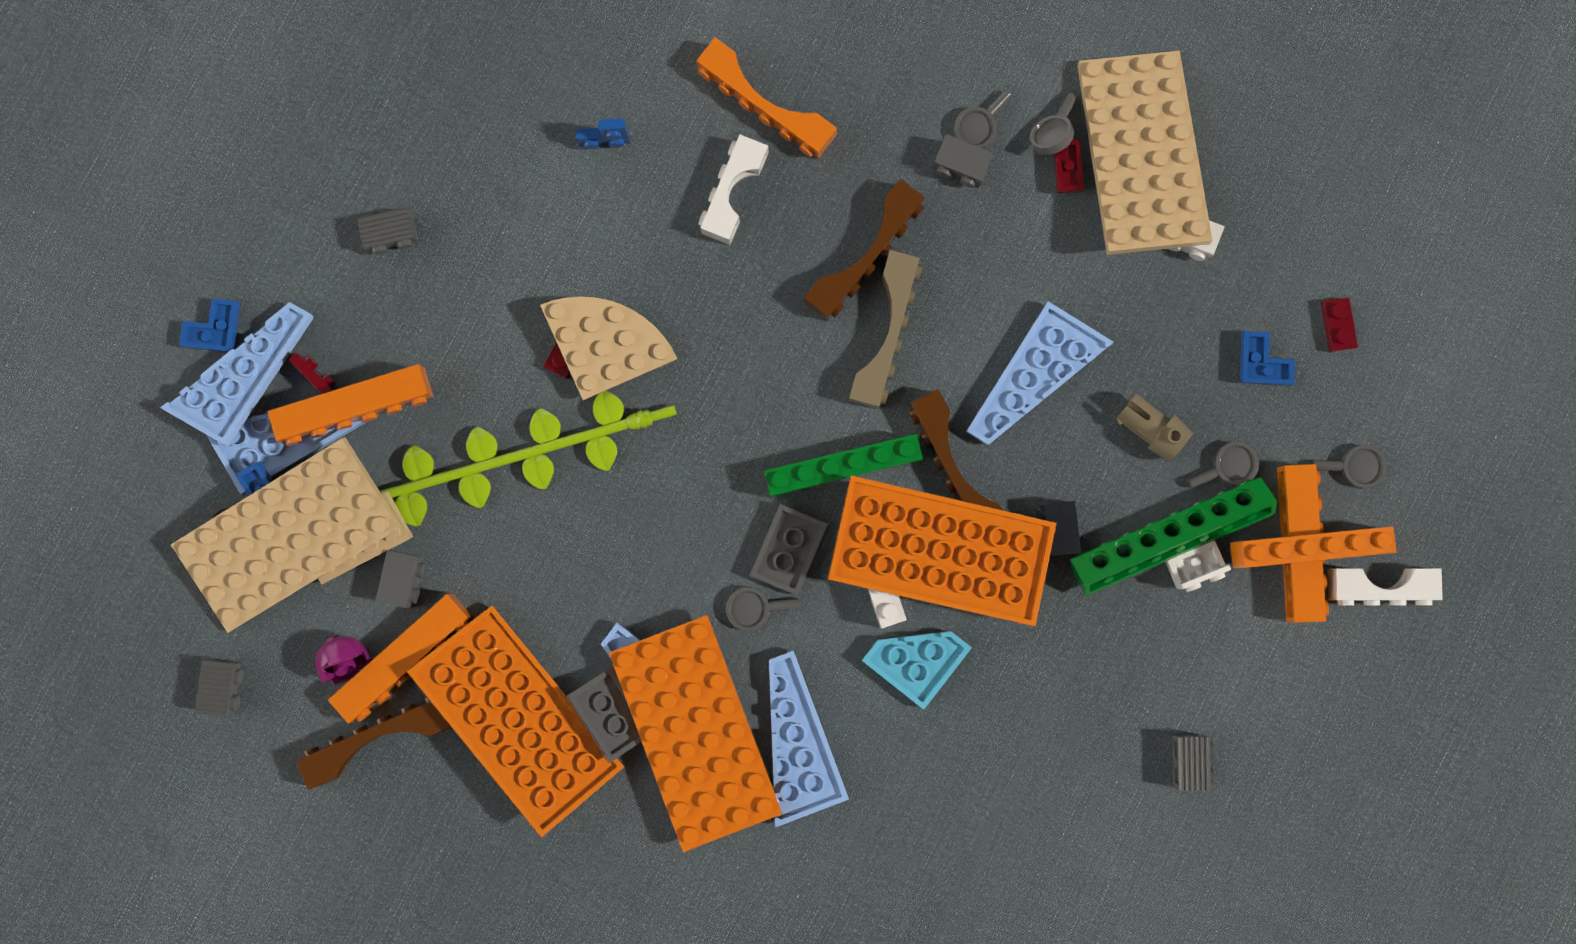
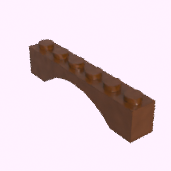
M900 179L884 199L882 226L877 239L869 251L849 268L830 276L820 277L804 297V303L827 321L831 316L836 318L845 307L842 304L848 296L853 298L861 286L858 283L863 277L868 279L877 267L874 263L878 258L884 259L888 255L889 251L893 248L890 244L895 237L900 239L909 228L906 225L911 218L916 220L925 207L922 204L925 197Z
M939 389L910 403L909 407L911 410L908 411V415L914 425L918 424L923 432L920 434V438L926 448L931 447L935 455L932 457L933 463L938 471L943 470L947 478L944 480V483L950 494L955 493L959 501L1002 510L1000 504L985 498L975 491L964 480L957 469L948 442L950 410Z
M425 698V704L416 707L415 704L400 709L401 715L394 718L391 717V714L375 720L376 726L369 729L367 725L351 731L353 736L347 739L339 736L328 741L329 747L319 750L317 746L303 752L304 758L297 760L296 763L307 790H311L341 777L345 767L354 755L365 745L380 736L396 732H412L432 736L450 729L451 726L430 700Z

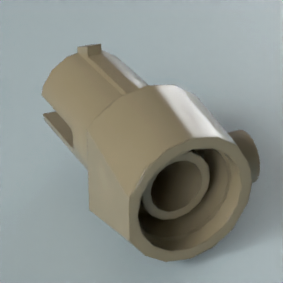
M1138 394L1132 397L1124 410L1116 418L1120 426L1123 424L1149 444L1147 449L1169 462L1179 453L1193 434L1175 414L1169 419Z

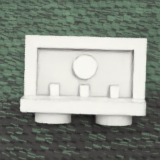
M1215 541L1166 561L1176 588L1186 589V592L1202 587L1200 582L1210 579V582L1220 580L1226 577L1225 572L1231 570L1230 565H1225Z

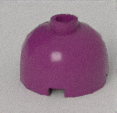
M334 635L328 638L326 643L318 650L315 667L322 683L326 684V680H331L332 684H339L351 680L360 672V668L371 662V658L362 642L357 638Z

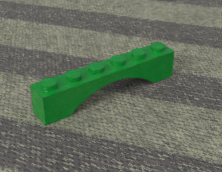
M917 434L765 470L764 472L770 497L772 498L850 478V476H858L920 462L923 460Z

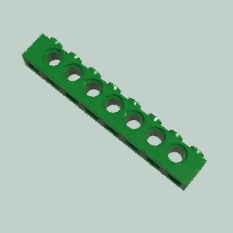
M1261 477L1253 481H1244L1239 487L1230 491H1221L1209 500L1198 501L1186 510L1175 511L1163 520L1152 521L1135 532L1129 531L1117 540L1104 542L1094 550L1077 554L1070 560L1071 572L1086 597L1274 515L1277 500ZM1245 502L1248 505H1240L1238 503ZM1220 512V513H1223L1224 515L1218 516V515H1215L1214 513ZM1191 523H1199L1201 525L1192 526ZM1175 533L1177 536L1171 537L1166 534ZM1151 543L1153 546L1145 547L1143 544ZM1123 553H1126V554H1129L1130 556H1128V557H1120L1119 555H1120V554H1123ZM1105 564L1106 566L1103 568H1098L1095 565Z

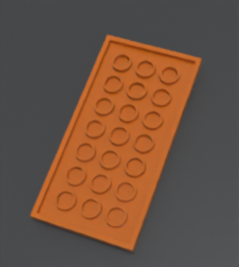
M850 476L828 580L1024 625L1036 626L1056 523Z
M490 606L407 671L412 680L541 838L624 768L618 758L611 763L606 761L567 700L564 692L493 606Z
M708 615L609 652L683 852L782 814L781 807Z

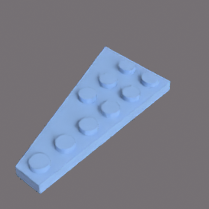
M1048 301L966 430V433L988 446L1114 342Z
M289 302L265 322L264 327L254 335L251 333L247 336L242 345L235 350L231 349L203 372L198 381L190 387L186 386L179 392L180 395L171 403H165L160 408L228 447L314 317L307 311Z
M267 413L246 419L228 447L208 435L207 437L239 493L244 495L246 492L235 475L258 461H262L271 478L366 422L361 420L352 422V427L343 430L333 428L327 430V435L312 438L308 436L302 438V442L299 444L287 446L286 443L276 441Z
M794 650L769 659L774 792L782 810V814L775 817V827L849 800Z

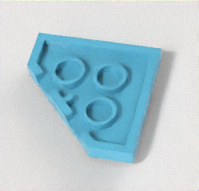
M952 631L879 639L867 652L862 661L924 710L972 647Z

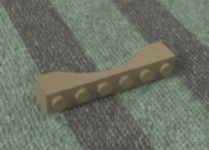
M893 250L889 251L882 276V282L886 288L890 303L888 335L885 343L873 360L856 373L849 402L875 409L879 408L880 403H886L889 389H885L886 380H892L896 366L891 364L894 354L899 355L902 340L898 339L900 329H906L909 315H905L907 305L912 306L916 291L911 290L913 281H919L922 266H918L919 257Z

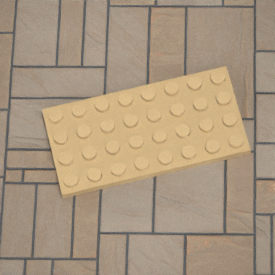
M1180 51L1079 61L1077 65L1107 255L1211 244L1213 240Z
M346 437L172 543L171 546L227 633L402 526Z

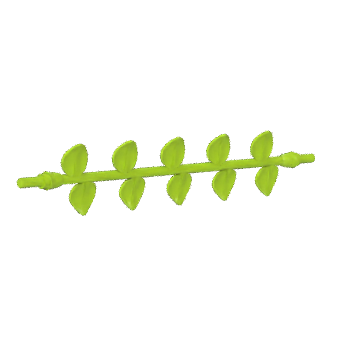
M604 391L596 396L593 404L594 417L603 426L558 439L561 431L560 421L556 416L541 408L534 413L530 422L531 436L539 443L538 445L495 457L498 446L495 437L486 430L476 427L468 436L466 450L469 457L477 463L432 475L434 469L432 456L415 445L406 452L402 465L406 477L412 480V482L381 490L380 493L383 494L389 491L392 498L399 496L395 504L404 521L412 526H420L427 512V501L417 492L418 490L462 478L459 482L461 496L470 505L482 508L489 497L491 484L479 472L524 459L526 460L523 462L522 470L526 480L536 488L547 489L554 474V465L543 454L588 441L586 454L590 462L597 468L608 471L616 459L617 445L606 435L626 429L647 428V426L653 424V421L677 415L675 406L672 405L651 412L649 410H640L621 420L624 413L622 401L614 394Z

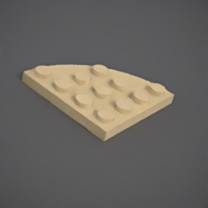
M567 297L540 305L582 400H586L677 360L672 347L661 332L642 315L624 305L595 297Z

